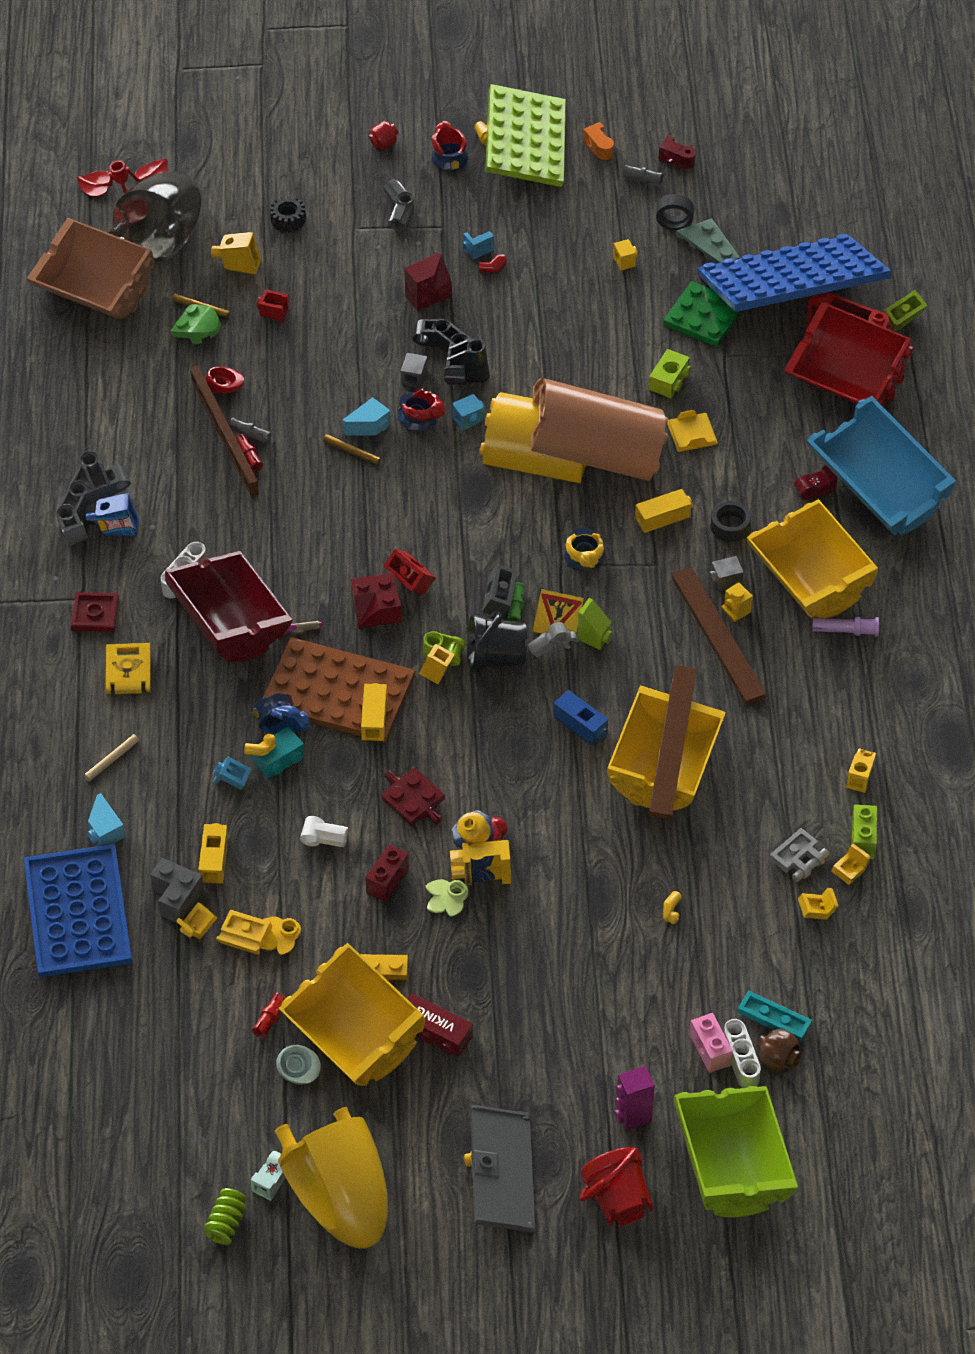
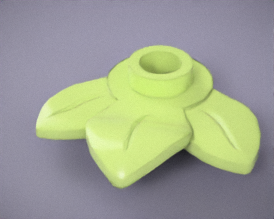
M440 879L426 885V889L433 895L427 906L428 911L433 913L446 911L450 917L462 911L463 901L468 897V888L462 881L454 880L448 882Z

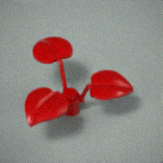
M167 158L153 161L140 167L133 174L123 161L118 160L110 164V172L96 171L84 176H77L81 190L90 197L105 195L108 192V187L113 185V180L121 184L127 203L116 207L114 217L120 224L132 225L144 219L147 207L140 199L130 201L125 186L129 175L138 183L144 182L148 187L157 186L167 178L168 161Z

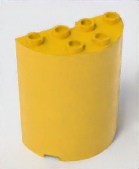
M502 392L496 398H492L490 410L492 411L491 414L487 413L485 419V426H487L485 442H482L480 447V455H483V464L581 483L586 465L531 451V434L539 422V404L532 403L533 398Z
M819 499L812 503H807L803 508L795 512L788 513L783 522H771L767 527L755 531L747 537L749 546L810 618L828 619L850 608L862 597L860 593L866 586L871 587L878 572V567Z
M641 685L610 760L607 773L610 783L618 792L628 798L630 803L650 808L670 694ZM691 702L673 811L682 809L693 801L726 712Z
M347 943L343 947L338 948L327 963H323L316 970L317 976L313 980L302 982L299 989L282 1002L279 1010L355 1084L365 1086L371 1079L377 1082L384 1078L403 1062L417 1044L415 1040L417 1033L423 1032L425 1017Z

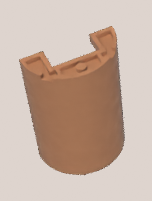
M540 378L533 386L532 403L539 404V422L531 434V451L650 481L653 474L658 473L660 462L658 461L662 446L666 444L668 434L665 433L668 418L665 417L662 409L550 379Z

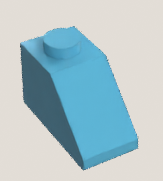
M372 397L343 419V433L346 436L377 435L382 430H386L391 424L390 410Z
M101 793L98 794L88 820L90 831L87 833L93 844L97 843L98 846L114 844L125 838L124 826Z

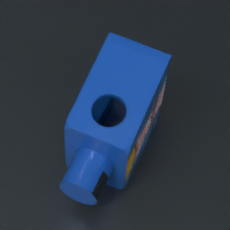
M129 493L99 499L96 502V512L86 513L87 525H99L103 535L134 536L138 534L139 518Z

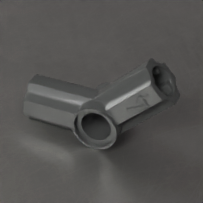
M392 179L384 186V192L395 205L389 219V226L395 231L401 232V230L406 228L410 217L414 214V195L406 191L399 181Z

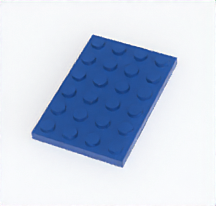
M115 844L24 857L39 978L132 963Z

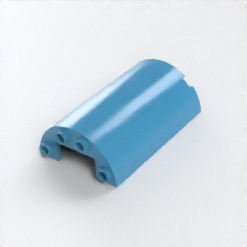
M873 396L859 401L855 406L854 418L849 422L842 423L832 434H826V431L823 429L818 433H813L807 439V446L893 535H896L897 532L900 535L906 534L929 519L940 508L938 505L941 503V499L949 497L956 483V480Z

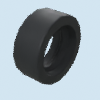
M669 194L663 196L658 201L656 220L660 226L667 230L677 231L692 224L694 204L689 198L680 194ZM676 208L684 211L686 214L671 216L664 211Z
M726 501L718 504L712 510L710 528L718 539L726 542H736L745 538L750 532L751 513L745 505L735 501ZM724 516H736L743 521V524L732 528L722 525L718 520Z

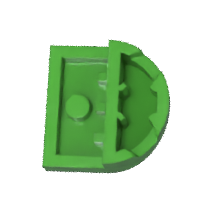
M190 304L170 332L173 337L190 338L192 344L202 343L201 339L207 336L213 338L219 332L221 323L212 307Z

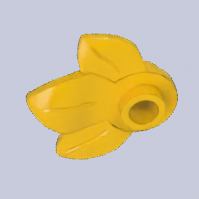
M269 917L263 919L271 922L273 927L261 949L269 951L277 948L280 955L290 952L295 946V939L301 934L300 924L292 918L282 920L279 917Z

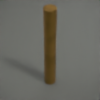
M174 294L172 297L173 302L185 306L190 304L208 305L215 310L217 316L226 319L230 316V311L177 294Z
M326 434L323 438V442L378 466L381 462L380 457Z

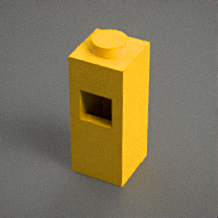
M683 489L636 504L635 519L642 531L646 533L690 518L693 503L691 498L686 496Z
M364 684L361 721L362 740L384 741L387 684Z
M218 823L204 824L198 869L199 874L202 875L203 883L223 884L228 846L227 825Z

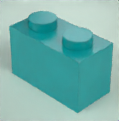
M289 727L274 734L276 737L275 742L277 743L275 749L264 756L252 755L253 763L268 779L280 774L285 768L298 763L305 757L304 743Z

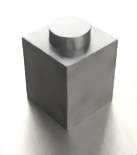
M407 353L401 369V385L422 387L427 373V356Z
M737 556L712 562L709 579L712 584H715L718 591L729 589L737 583L743 585L744 572Z

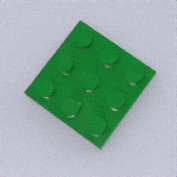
M691 281L664 318L663 326L718 347L744 310L735 312L713 289Z

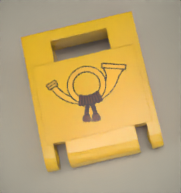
M150 643L106 644V694H111V685L114 684L115 694L142 693V683H146V693L151 692ZM118 653H139V655H118Z

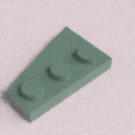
M712 218L676 231V236L679 239L688 241L690 247L699 249L704 253V257L715 264L723 263L725 259H740Z

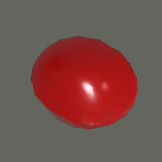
M213 367L205 377L210 390L215 393H231L241 388L244 384L243 375L228 367Z

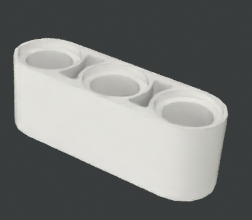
M200 542L190 543L167 569L194 562L203 565L204 561L207 560L204 544ZM164 571L161 575L162 593L166 598H176L166 584Z
M731 1019L725 1023L724 1035L733 1050L731 1065L737 1081L742 1088L758 1086L761 1068L746 1026L741 1020Z

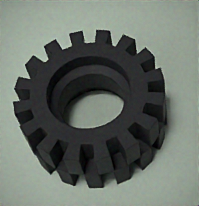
M283 196L281 200L277 198L275 203L272 202L270 207L272 226H276L278 231L280 229L282 232L288 230V233L292 232V229L298 231V227L302 228L303 224L306 223V208L302 200H298L297 197L291 199V196H287V199H285ZM284 213H293V215H290V216H285V215H282V214H284Z

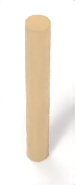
M134 734L85 773V779L89 782L139 742L138 737Z

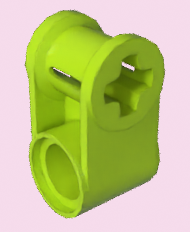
M435 631L425 634L423 655L426 658L435 644L455 654L450 665L456 666L460 664L462 660L461 653L466 648V642L462 638Z

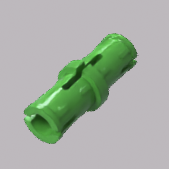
M515 582L511 606L507 613L506 620L516 621L517 619V622H520L521 611L524 608L523 594L525 590L524 584L520 582Z

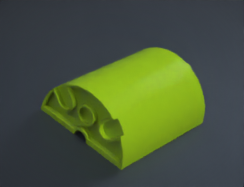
M749 1086L741 1089L726 1088L721 1094H715L711 1090H704L698 1093L682 1092L674 1096L676 1113L702 1201L707 1211L713 1210L714 1215L720 1217H744L769 1210V1204L777 1200L782 1203L794 1194L798 1185L767 1086Z

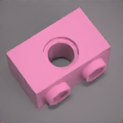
M710 1013L691 1020L690 1037L708 1072L712 1073L731 1066L733 1050L714 1014Z

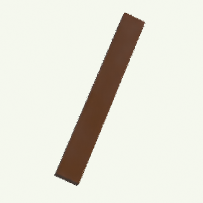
M198 365L191 367V381L250 496L259 495L258 481Z
M692 567L673 572L672 580L745 705L765 699L766 692Z
M675 665L648 816L665 819L672 818L697 673L695 668Z

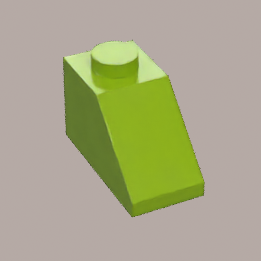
M588 598L578 613L579 641L601 650L604 644H608L613 636L611 631L612 622L591 598Z

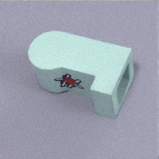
M277 1151L271 1152L266 1163L251 1179L252 1192L270 1201L286 1178L278 1163L281 1153Z

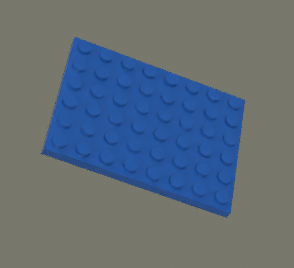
M847 234L838 235L837 238L833 239L822 238L815 243L803 242L796 247L785 246L777 251L766 250L762 251L759 255L753 256L748 254L740 259H725L723 263H706L703 267L697 268L698 276L735 312L891 278V270Z

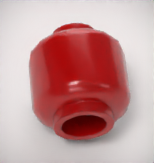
M383 121L372 127L368 136L375 149L385 150L397 142L396 135L399 132L394 124L390 125L387 121Z

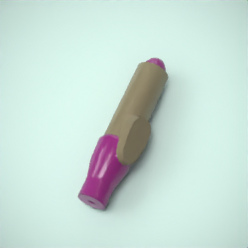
M318 621L292 623L287 633L292 635L304 634V631L321 628L323 623Z

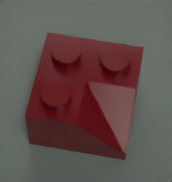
M436 253L404 268L405 296L417 311L452 296V280L440 253Z
M393 572L351 579V595L358 628L402 622L401 604Z

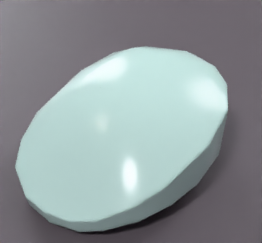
M291 1045L284 1048L276 1060L279 1074L294 1084H309L319 1076L321 1071V1063L315 1052L301 1045Z

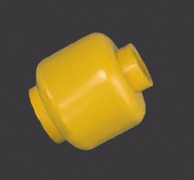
M471 812L465 814L457 825L460 837L466 843L469 842V845L486 842L490 836V825L478 813Z

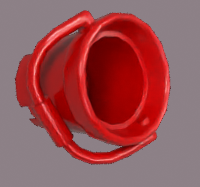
M633 1147L615 1149L594 1158L581 1170L580 1175L586 1187L579 1196L580 1201L583 1202L595 1197L610 1226H613L612 1221H618L619 1226L636 1222L645 1217L643 1210L649 1207L650 1212L654 1209L642 1170L643 1158L641 1152Z

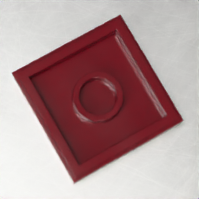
M75 592L71 631L115 632L119 594Z

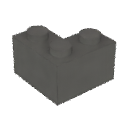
M161 858L150 874L152 890L163 894L158 901L160 916L177 923L178 918L184 920L204 891L202 875L164 858Z

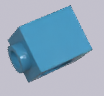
M474 394L452 403V418L462 431L484 422L485 405Z

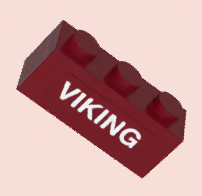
M411 993L407 1000L425 1017L423 1032L417 1033L416 1036L427 1044L439 1047L447 1054L459 1057L473 1037V1023Z

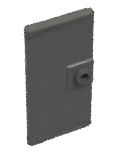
M472 1105L470 1115L474 1223L523 1232H535L530 1113Z

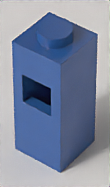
M570 690L554 702L553 716L591 745H594L599 740H603L607 736L608 719Z

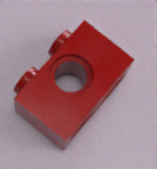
M398 549L392 552L383 565L390 573L393 572L394 576L408 589L424 595L436 579L430 571L408 552Z

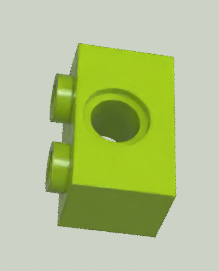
M914 290L886 308L883 313L889 317L892 330L897 332L921 316L927 304L917 291Z
M667 349L649 376V390L672 398L674 393L680 390L683 379L688 378L691 372V366H689L690 357Z
M854 805L851 845L855 844L870 855V859L875 857L877 844V806Z

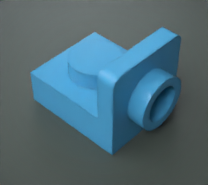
M489 231L472 239L466 232L463 234V250L465 253H469L473 259L494 251V235Z
M228 756L222 763H217L213 774L216 775L213 783L218 784L220 780H223L241 790L245 786L251 768Z

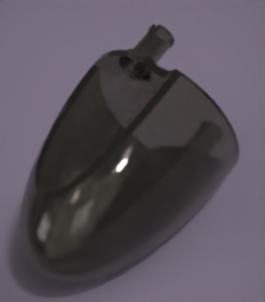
M174 171L159 173L142 180L117 201L113 211L114 227L108 233L151 249L154 261L159 262L171 259L186 244L197 224L201 209V195L198 185L187 174Z

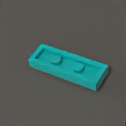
M749 990L737 1011L738 1014L770 1029H784L791 1032L800 1043L812 1025L811 1019Z

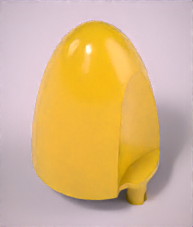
M343 1107L333 1113L337 1122L306 1135L298 1143L289 1128V1124L276 1128L274 1132L283 1147L278 1163L293 1191L315 1220L333 1237L351 1247L359 1249L369 1248L378 1243L383 1236L387 1224L388 1195L379 1154L364 1118H351L348 1108Z

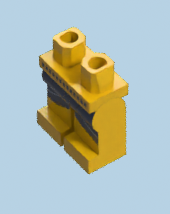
M509 840L474 843L470 846L469 842L462 843L463 850L450 851L452 879H465V885H472V882L482 883L486 880L502 879V884H511Z

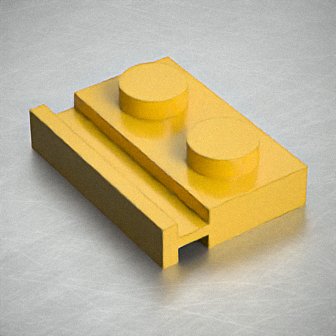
M230 910L220 929L221 933L216 937V940L221 944L259 955V950L261 946H264L273 925L269 921Z

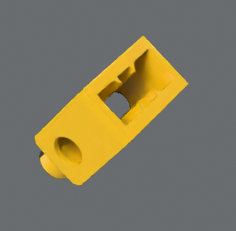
M253 233L225 235L220 246H212L211 248L212 258H221L225 269L250 274L257 273L261 257Z

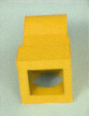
M861 748L858 749L848 772L846 788L863 793L866 792L876 759L875 752L866 751Z

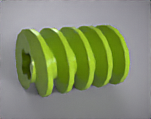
M229 1188L220 1191L219 1198L211 1210L212 1214H210L208 1222L204 1226L205 1235L210 1240L222 1245L231 1244L232 1240L230 1237L235 1235L234 1229L239 1227L237 1220L243 1218L241 1212H245L247 1209L243 1203L247 1201V1197L237 1190Z

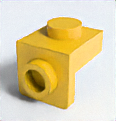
M852 844L847 854L833 866L831 872L850 885L866 870L871 857L864 850Z
M827 888L822 895L802 893L798 897L804 918L827 920L838 908L837 899L832 888Z
M198 902L184 920L178 918L176 922L182 926L179 930L187 937L195 936L201 939L218 917Z

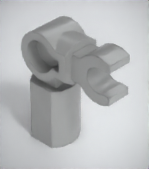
M556 622L549 627L548 633L544 632L529 643L528 647L531 653L538 658L555 646V643H562L565 648L569 649L571 648L569 642H579V638L576 632L569 631L562 622Z

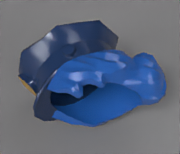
M276 693L261 698L252 707V714L255 719L260 720L259 728L265 730L268 734L274 735L286 727H289L293 732L306 731L310 726L307 713L304 711L300 712L296 707H293L292 697L288 694Z

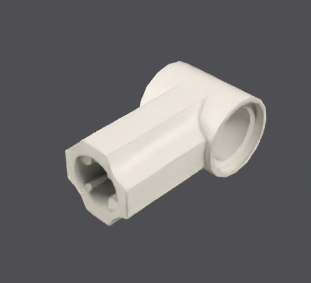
M308 816L304 822L300 841L308 846H317L319 843L344 847L347 841L348 827L328 824L319 817Z

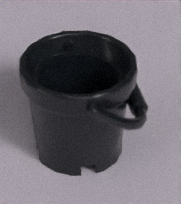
M501 610L493 611L489 618H486L483 614L473 613L469 620L467 636L469 669L471 671H481L484 667L524 665L527 655V647H525V639H527L526 623L500 620L503 617Z

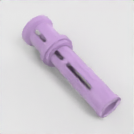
M857 617L855 620L813 618L812 632L854 633L856 636H860V634H874L875 637H878L879 617H875V619H861V617Z

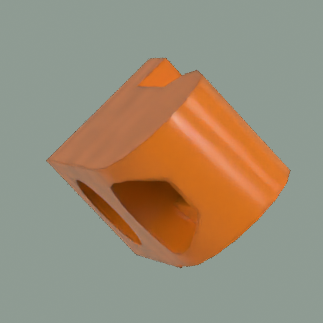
M598 122L583 129V142L599 159L610 160L613 157L614 141L606 137L602 123Z

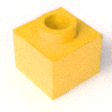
M629 239L614 243L613 258L620 271L636 266L638 252L636 247L632 246Z

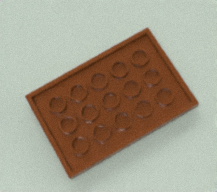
M291 637L263 698L276 693L291 695L294 703L293 707H296L300 712L304 711L307 713L310 723L361 736L364 684H387L384 741H381L386 743L415 677V670Z

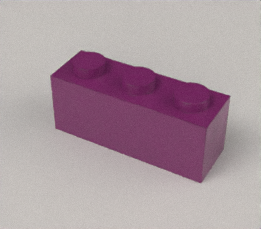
M646 1066L619 1074L618 1085L615 1086L617 1097L614 1099L616 1104L614 1115L617 1123H622L625 1131L651 1123L655 1084Z

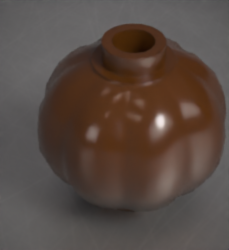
M773 1030L766 1037L761 1036L757 1042L756 1048L759 1049V1060L763 1067L772 1073L783 1074L788 1072L789 1069L784 1068L785 1065L795 1069L801 1060L802 1052L799 1051V1041L787 1030Z

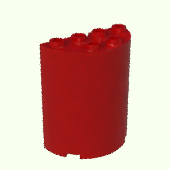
M821 302L806 329L804 339L799 342L784 372L787 375L855 404L873 396L884 407L888 401H893L897 385L903 383L905 373L903 372L914 348L911 347V338Z

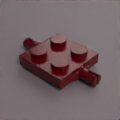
M414 767L400 778L391 770L388 773L386 772L384 777L392 785L381 794V798L410 826L426 817H429L436 825L439 824L438 821H442V816L434 810L437 805L445 800V794Z

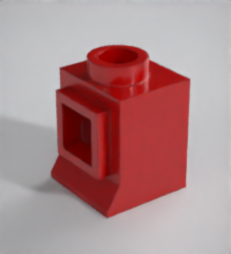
M265 289L262 297H259L257 301L259 315L277 319L283 323L289 311L288 294Z

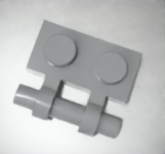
M800 828L770 854V860L786 873L794 868L796 872L792 875V878L795 882H799L802 878L806 879L816 866L819 867L825 862V858L829 856V851L823 848L818 852L815 849L818 846V841ZM808 856L810 860L804 864L801 860Z

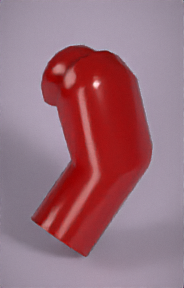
M499 254L490 262H480L479 272L497 273L506 265L507 258Z

